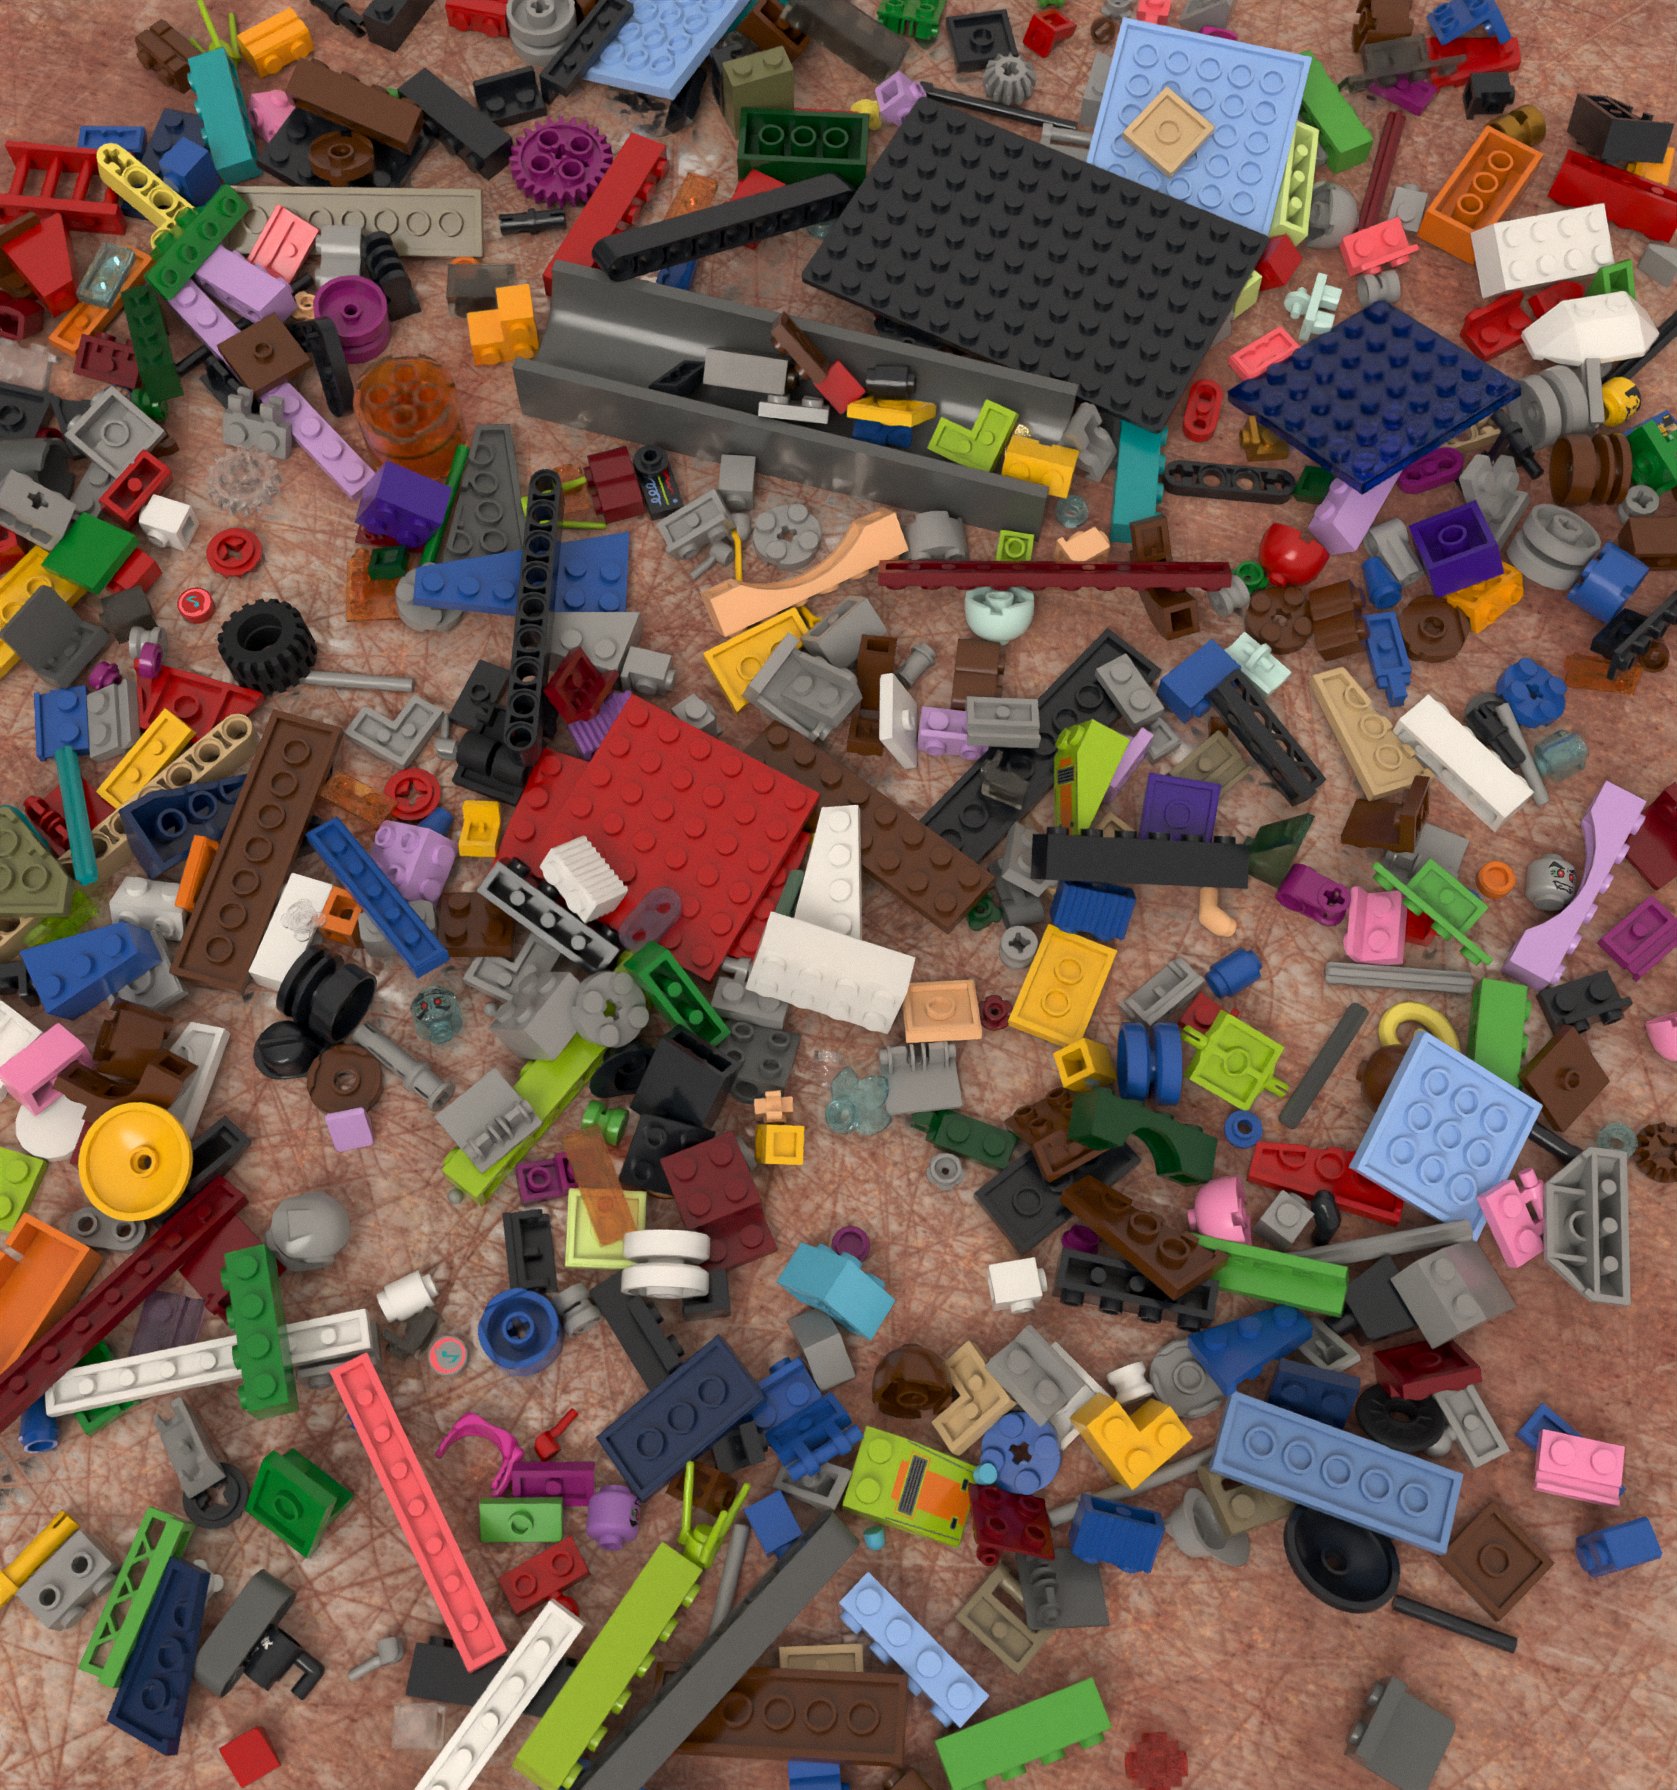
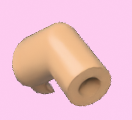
M1213 887L1201 888L1199 898L1200 923L1217 936H1232L1236 931L1237 924L1233 918L1218 908V889Z

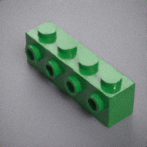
M265 1244L224 1253L226 1267L220 1269L224 1290L230 1291L232 1305L226 1307V1315L230 1329L236 1331L237 1345L232 1346V1356L236 1369H241L243 1385L238 1386L241 1408L243 1410L247 1409V1412L259 1421L300 1411L276 1256Z

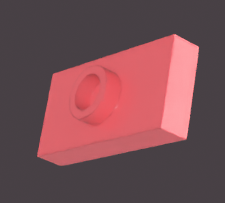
M1280 325L1229 356L1228 365L1249 386L1298 356L1301 347Z

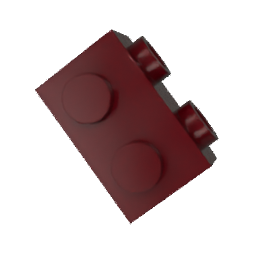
M580 646L568 652L543 691L567 725L579 720L586 722L599 714L601 711L600 706L604 699L612 693V686L619 677L616 669L599 674Z

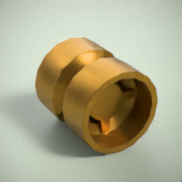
M1525 104L1516 108L1508 114H1503L1489 121L1485 125V127L1488 125L1529 147L1540 144L1546 136L1545 120L1538 108L1532 104Z

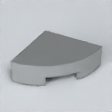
M1161 716L1151 723L1148 731L1154 734L1147 757L1151 764L1154 765L1179 748L1182 741Z

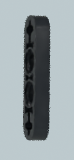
M1175 460L1168 463L1162 477L1163 488L1173 495L1275 505L1288 502L1296 485L1292 474L1281 469ZM1174 474H1180L1182 481H1175ZM1193 475H1197L1195 484L1192 483ZM1207 475L1216 476L1220 480V485L1215 487L1208 486L1203 482L1202 478ZM1246 478L1253 482L1254 487L1250 490H1244L1237 485L1236 481ZM1262 481L1265 482L1263 486L1264 490H1260ZM1275 483L1281 484L1283 491H1278Z

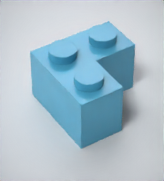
M801 1242L776 1281L799 1302L824 1311L846 1331L868 1340H872L896 1301L884 1290L886 1284L881 1279L868 1272L865 1274L861 1270L863 1264L856 1257L847 1252H842L839 1256L835 1251L820 1243L817 1247H813Z

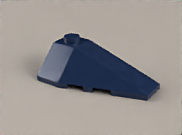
M247 774L226 777L206 783L188 784L174 789L152 791L118 810L130 850L150 880L188 859L194 835L205 836L215 842L222 839Z

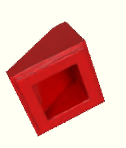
M262 1726L252 1728L219 1748L224 1761L242 1789L282 1766L265 1728Z

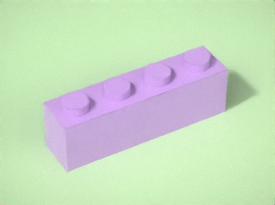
M221 243L190 277L204 293L254 324L274 312L283 323L298 308L292 296L293 289L283 278H274L261 265L249 263L238 251L233 250L231 252Z
M1392 422L1370 425L1360 433L1359 441L1355 448L1346 457L1345 465L1338 477L1330 484L1328 494L1322 504L1315 510V516L1309 524L1308 530L1330 555L1354 552L1358 549L1414 451L1413 447Z

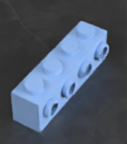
M869 1572L839 1602V1607L843 1610L839 1618L856 1635L862 1630L873 1643L869 1646V1649L883 1664L887 1666L892 1661L903 1675H908V1690L916 1697L922 1692L933 1704L929 1711L945 1728H948L951 1724L956 1729L961 1728L989 1697L974 1679Z

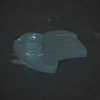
M851 1067L843 1068L831 1083L832 1101L825 1110V1119L828 1127L839 1134H849L857 1131L866 1136L875 1135L886 1129L892 1122V1117L881 1107L885 1104L889 1093L888 1079L884 1076H869L858 1080L855 1071ZM848 1109L849 1118L843 1122L841 1120V1113Z

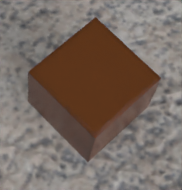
M1210 717L1208 738L1218 730L1227 738L1229 727L1222 718Z

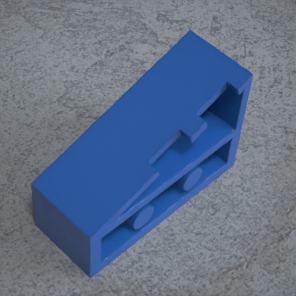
M125 921L19 951L46 1013L71 1021L76 1020L110 995L116 993L163 961L149 930Z

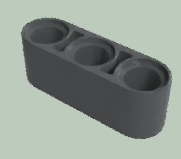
M261 1569L244 1587L196 1654L192 1678L221 1699L226 1696L243 1675V1669L250 1662V1655L268 1634L270 1628L273 1625L278 1626L296 1598V1592L266 1570Z

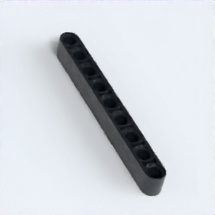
M836 172L828 173L604 237L595 243L592 248V259L611 281H625L838 218L856 193V190L840 174Z
M551 469L538 470L531 476L529 482L504 726V742L508 755L514 764L522 767L530 766L537 762L541 755L547 697L543 690L548 684L565 507L561 478L557 472ZM552 490L549 493H542L544 491ZM545 520H548V521H549V522L543 523V524L540 523L541 521H545ZM539 551H547L544 554H536ZM536 582H544L543 584L538 586L533 585ZM533 613H542L537 617H529ZM531 644H538V647L534 649H525ZM527 676L536 677L532 681H522ZM525 708L533 709L528 714H518ZM520 741H530L525 747H515Z

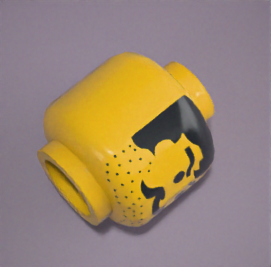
M1614 377L1602 385L1605 421L1602 425L1616 427L1638 412L1642 399L1639 389L1631 380L1624 377Z

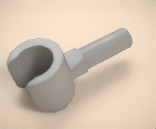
M716 542L713 544L706 560L691 571L689 575L695 580L716 562L727 567L735 557V554L732 552L733 548L723 542Z
M444 713L445 717L441 722L440 737L436 739L435 745L440 759L455 761L459 741L450 739L449 714Z
M390 1637L378 1641L379 1656L373 1657L349 1671V1679L353 1682L375 1668L401 1661L404 1655L401 1638Z

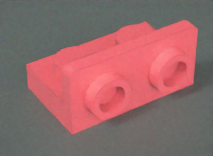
M1399 216L1345 236L1339 244L1349 277L1360 273L1362 275L1378 274L1382 272L1381 265L1389 262L1391 268L1411 261L1409 254L1419 250L1418 244L1409 246Z

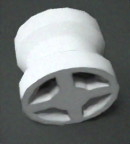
M1143 1362L1124 1366L1106 1375L1108 1383L1115 1387L1117 1392L1115 1400L1121 1406L1137 1402L1155 1393L1152 1384L1148 1383L1145 1379L1144 1373L1146 1368Z

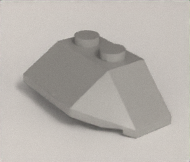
M1588 1147L1543 1184L1544 1261L1589 1302L1629 1307L1631 1306L1627 1152Z

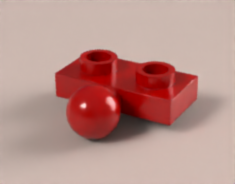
M569 1536L500 1576L498 1580L518 1618L546 1601L549 1602L551 1598L555 1599L579 1618L580 1610L577 1602L569 1596H564L562 1592L592 1574L572 1536Z

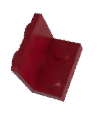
M1676 782L1665 788L1650 806L1641 811L1640 814L1646 816L1643 824L1635 835L1630 833L1625 841V844L1630 846L1625 858L1654 890H1659L1677 877Z

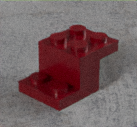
M733 1131L660 1159L685 1230L706 1234L710 1237V1257L699 1264L702 1269L709 1273V1278H711L710 1271L726 1269L727 1272L777 1252V1246L763 1214L761 1198Z

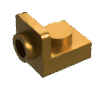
M1255 416L1247 417L1244 429L1239 431V445L1241 449L1246 451L1247 462L1287 459L1290 451L1285 424L1257 425Z

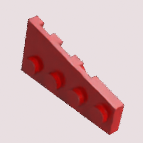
M1259 1141L1256 1142L1253 1148L1246 1177L1247 1182L1280 1192L1284 1190L1288 1194L1294 1193L1309 1201L1313 1200L1314 1194L1317 1191L1327 1190L1334 1195L1335 1205L1338 1210L1396 1227L1400 1222L1404 1204L1402 1199L1349 1168L1356 1151H1343L1341 1147L1315 1149L1308 1148L1307 1145Z

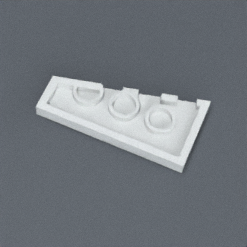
M858 805L822 807L794 919L862 940L860 808Z

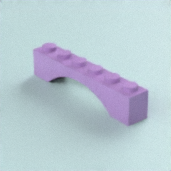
M1606 780L1595 794L1580 822L1585 842V863L1583 876L1573 900L1560 914L1543 924L1525 930L1516 940L1500 970L1501 972L1538 992L1542 991L1549 983L1554 986L1557 984L1566 966L1561 964L1563 957L1566 953L1571 955L1582 938L1577 933L1582 923L1587 925L1598 908V905L1593 903L1598 893L1603 895L1614 878V875L1609 873L1614 863L1619 865L1630 848L1629 845L1625 844L1627 837L1630 833L1635 835L1646 816L1640 813L1647 801Z

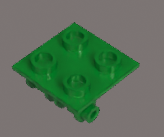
M882 0L877 10V28H881L882 32L898 34L899 22L902 19L900 35L904 36L906 21L911 20L909 37H913L917 21L916 38L931 40L932 37L937 38L939 33L938 22L947 0Z

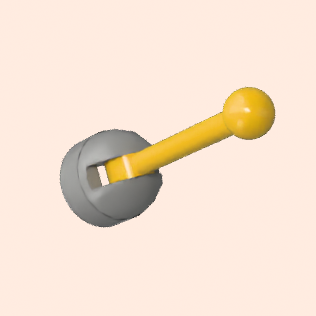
M734 513L730 515L736 527L728 531L727 538L735 543V578L742 581L741 541L746 540L750 535L751 518L746 514Z

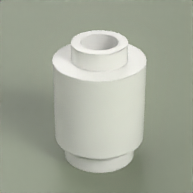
M417 1270L384 1286L385 1291L378 1293L377 1299L389 1323L397 1319L402 1322L435 1306L433 1297L439 1295V1291L430 1273L423 1276L421 1271Z

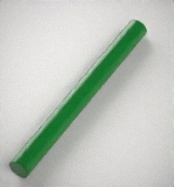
M458 444L445 482V485L451 487L452 490L442 525L427 540L419 567L424 563H435L470 452V448L465 445Z

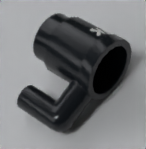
M275 1625L270 1628L268 1634L250 1655V1662L243 1669V1672L253 1682L269 1691L276 1681L280 1682L290 1668L296 1665L304 1674L291 1689V1692L303 1701L325 1673V1667L320 1661L309 1654L292 1636Z

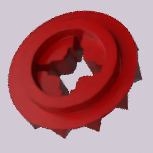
M229 528L219 532L211 539L207 546L206 558L214 573L218 572L226 579L229 576H237L241 579L242 574L248 571L254 572L255 565L258 562H262L261 553L263 548L258 537L253 532L244 528ZM227 548L235 552L240 551L242 559L231 558Z
M408 768L397 772L388 780L383 791V801L388 812L400 822L406 820L415 824L417 820L426 818L435 808L439 807L442 793L437 779L431 773L419 768ZM411 785H414L418 795H422L416 798L414 806H411L408 799L404 798L410 795Z

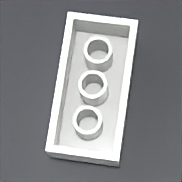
M1604 203L1494 223L1471 233L1482 299L1514 293L1518 290L1525 291L1550 286L1561 281L1591 278L1596 275L1599 268L1614 263Z
M771 911L758 945L745 989L756 992L763 997H772L791 1003L798 1008L810 1009L828 1015L836 1020H844L863 1026L870 1031L888 1034L907 994L916 957Z

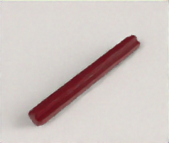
M1400 110L1389 112L1387 115L1355 233L1377 225L1406 120L1405 116L1402 115L1403 112Z

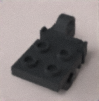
M546 697L543 737L553 740L557 732L556 721L559 712L550 703L548 697ZM487 700L486 703L482 702L480 705L487 715L484 716L477 713L475 716L477 723L474 730L467 731L459 743L456 753L458 767L451 781L457 786L516 807L527 785L526 782L533 765L536 766L537 762L530 766L522 767L511 761L504 742L506 707ZM525 708L518 714H528L533 709ZM542 739L541 754L543 752L544 747L546 748L547 742L544 739ZM520 741L515 747H525L530 741Z

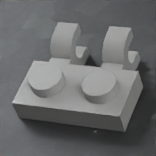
M240 386L237 389V395L230 394L228 396L229 408L223 411V443L286 460L291 456L292 424L283 422L285 398L271 395L269 397V404L264 402L260 404V415L251 413L253 390Z

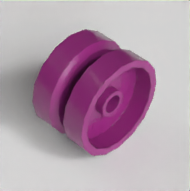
M346 275L331 279L318 289L313 300L314 318L326 316L333 321L338 332L346 363H365L377 358L387 348L391 338L387 300L381 288L370 279L357 275Z

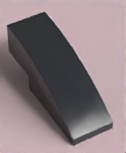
M226 1116L221 1118L191 1143L193 1152L192 1171L189 1182L181 1197L164 1213L148 1220L158 1229L163 1227L218 1175L224 1177L252 1144L251 1140Z

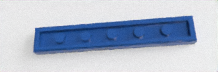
M338 816L305 834L309 844L417 979L450 960L448 951Z

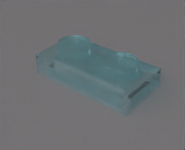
M103 241L76 291L79 301L110 309L137 259L134 250Z

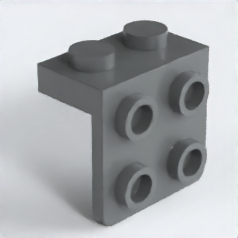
M46 585L40 586L0 631L1 640L43 681L65 690L70 684L77 681L81 671L93 658L102 652L103 646L111 638L103 628L83 621L51 587Z
M1394 1676L1381 1678L1380 1681L1375 1680L1365 1697L1364 1702L1368 1705L1361 1720L1357 1718L1349 1729L1346 1737V1742L1349 1744L1344 1755L1400 1790H1427L1455 1732V1724L1448 1717L1405 1692L1408 1685Z

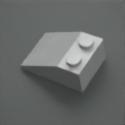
M1473 1240L1440 1249L1417 1260L1390 1278L1432 1350L1517 1307L1481 1247Z

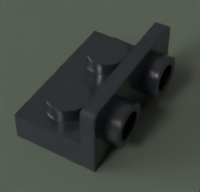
M533 66L485 77L472 83L479 111L500 128L547 116L546 106L536 82Z
M1607 970L1540 991L1535 996L1553 1035L1564 1024L1574 1026L1577 1032L1581 1034L1589 1030L1591 1024L1600 1021L1603 1026L1616 1023L1625 1017L1623 1013L1633 1004L1630 997L1620 998Z

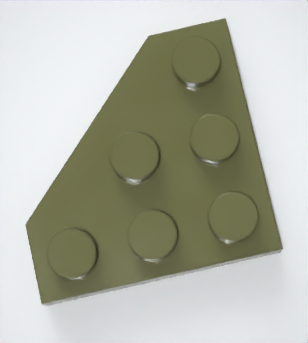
M0 807V918L70 917L75 881L14 810L9 807Z

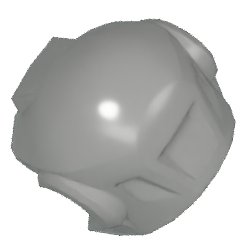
M313 1191L302 1193L298 1197L283 1200L274 1211L269 1231L265 1232V1245L288 1270L301 1272L328 1267L334 1263L335 1255L349 1242L350 1220L346 1208L326 1192Z

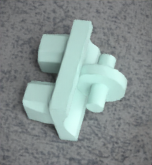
M1318 272L1311 296L1307 294V289L1299 287L1297 291L1290 292L1285 297L1284 307L1290 312L1291 318L1299 319L1300 315H1305L1298 338L1300 340L1308 341L1310 333L1329 336L1335 314L1320 311L1318 307L1336 311L1342 289L1326 285L1328 276L1326 274Z
M1244 632L1224 651L1242 667L1241 673L1261 698H1268L1290 677L1292 672L1270 654L1271 647L1267 644L1260 645Z

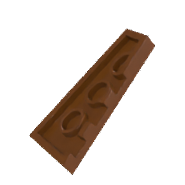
M1090 1175L1062 1191L1059 1201L1173 1300L1184 1295L1223 1269L1227 1264L1229 1255L1218 1249L1212 1253L1198 1245L1200 1240L1198 1237L1187 1231H1184L1181 1235L1163 1224L1165 1218L1153 1211L1145 1212L1131 1206L1132 1199Z

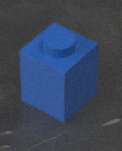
M780 1490L744 1509V1513L767 1558L776 1555L779 1560L803 1534Z

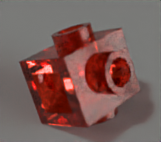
M1166 1732L1141 1733V1742L1129 1743L1130 1752H1125L1124 1762L1126 1778L1132 1779L1133 1788L1171 1790V1787H1182V1777L1188 1776V1762L1186 1751L1179 1750V1741H1167ZM1157 1755L1164 1758L1165 1770L1162 1773H1157L1152 1768V1760Z

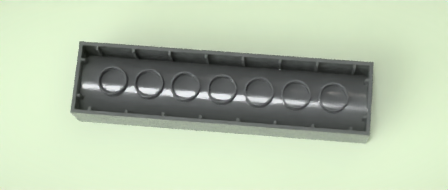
M555 259L551 269L552 299L550 313L539 350L533 360L516 356L512 366L522 415L643 445H656L667 451L720 464L722 454L756 456V473L918 513L948 511L950 518L958 519L961 517L963 524L1000 533V530L1033 534L1034 541L1039 542L1052 495H1048V486L1001 475L1006 450L1013 434L1038 440L1039 444L1050 447L1053 444L1058 445L1064 430L1073 417L1079 384L788 315L829 360V366L836 359H839L865 390L868 367L875 368L877 364L910 366V373H916L915 394H909V400L935 403L934 405H937L936 417L913 426L911 432L913 438L909 448L889 443L886 444V447L852 439L856 418L847 417V410L840 415L832 405H830L828 423L823 424L758 416L759 402L763 396L768 397L769 393L703 383L696 387L692 394L684 397L649 389L648 386L684 360L705 362L707 348L727 346L781 354L771 342L773 336L770 333L774 319L781 313L637 278L614 282L611 281L603 270ZM804 378L801 387L797 386L796 392L790 393V400L802 401L804 395L824 397L813 385L812 379L806 381ZM866 392L862 395L863 398L869 396ZM824 397V403L830 404L828 400ZM986 399L1019 414L993 473L963 466L927 449L941 417L972 431Z

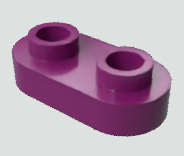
M1442 447L1410 458L1399 475L1396 484L1405 493L1418 494L1455 481L1462 473L1463 456L1454 448Z

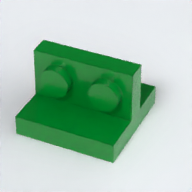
M1652 419L1627 435L1626 438L1630 444L1632 455L1631 481L1633 485L1648 486L1659 497L1677 486V457L1675 455L1677 454V429L1664 437Z
M292 1447L283 1456L273 1450L263 1458L244 1510L307 1559L318 1548L324 1530L351 1505L354 1494Z

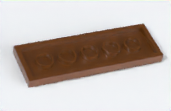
M657 1662L653 1696L684 1663ZM751 1666L672 1754L904 1768L909 1678L908 1675Z

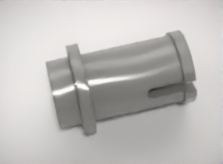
M920 643L918 646L914 645L911 648V655L894 672V675L905 687L911 688L927 667H933L935 664L936 653L925 643Z

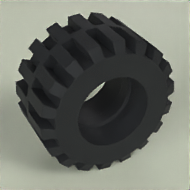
M270 598L268 602H265L264 599H259L255 601V604L249 605L247 603L241 606L242 610L239 612L234 611L229 615L230 621H224L221 626L223 632L218 633L217 640L219 645L217 647L222 659L241 687L262 691L264 695H272L277 690L279 693L287 691V687L291 685L295 687L300 684L299 679L301 677L306 678L310 674L308 668L315 665L316 658L314 655L317 654V647L312 634L296 607L292 608L291 604L286 601L280 603L278 599ZM273 644L271 647L262 650L264 647Z

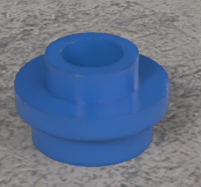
M1236 1111L1225 1121L1224 1135L1227 1141L1234 1147L1240 1149L1251 1148L1255 1146L1262 1136V1124L1258 1117L1251 1112ZM1240 1123L1247 1124L1250 1128V1133L1242 1134L1239 1132L1237 1125Z

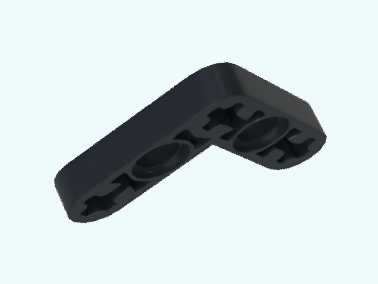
M324 316L284 324L304 352L313 353L325 398L332 414L336 417H343L355 413L357 410V398L338 332L333 321L329 317Z

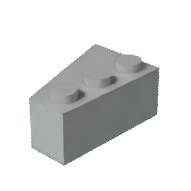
M554 612L549 670L556 672L568 652L581 646L599 674L616 669L619 677L612 688L620 691L622 686L620 676L630 646L638 647L643 634L640 612ZM533 613L529 617H537L542 613ZM531 644L525 649H534L538 647V644Z

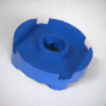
M1522 658L1517 663L1510 665L1497 679V696L1503 695L1505 702L1509 703L1517 723L1525 727L1537 728L1540 725H1546L1545 727L1556 721L1564 711L1565 698L1563 694L1567 691L1566 684L1561 678L1553 676L1529 658Z
M1025 1410L1005 1414L985 1432L981 1444V1464L990 1463L996 1468L997 1478L994 1483L1000 1488L1014 1494L1031 1495L1053 1481L1061 1468L1063 1449H1061V1443L1058 1438L1059 1434L1049 1420L1039 1427ZM1024 1441L1029 1445L1027 1452L1032 1455L1030 1461L1023 1459L1019 1462L1014 1458L1015 1453L1012 1451L1013 1444L1019 1446Z

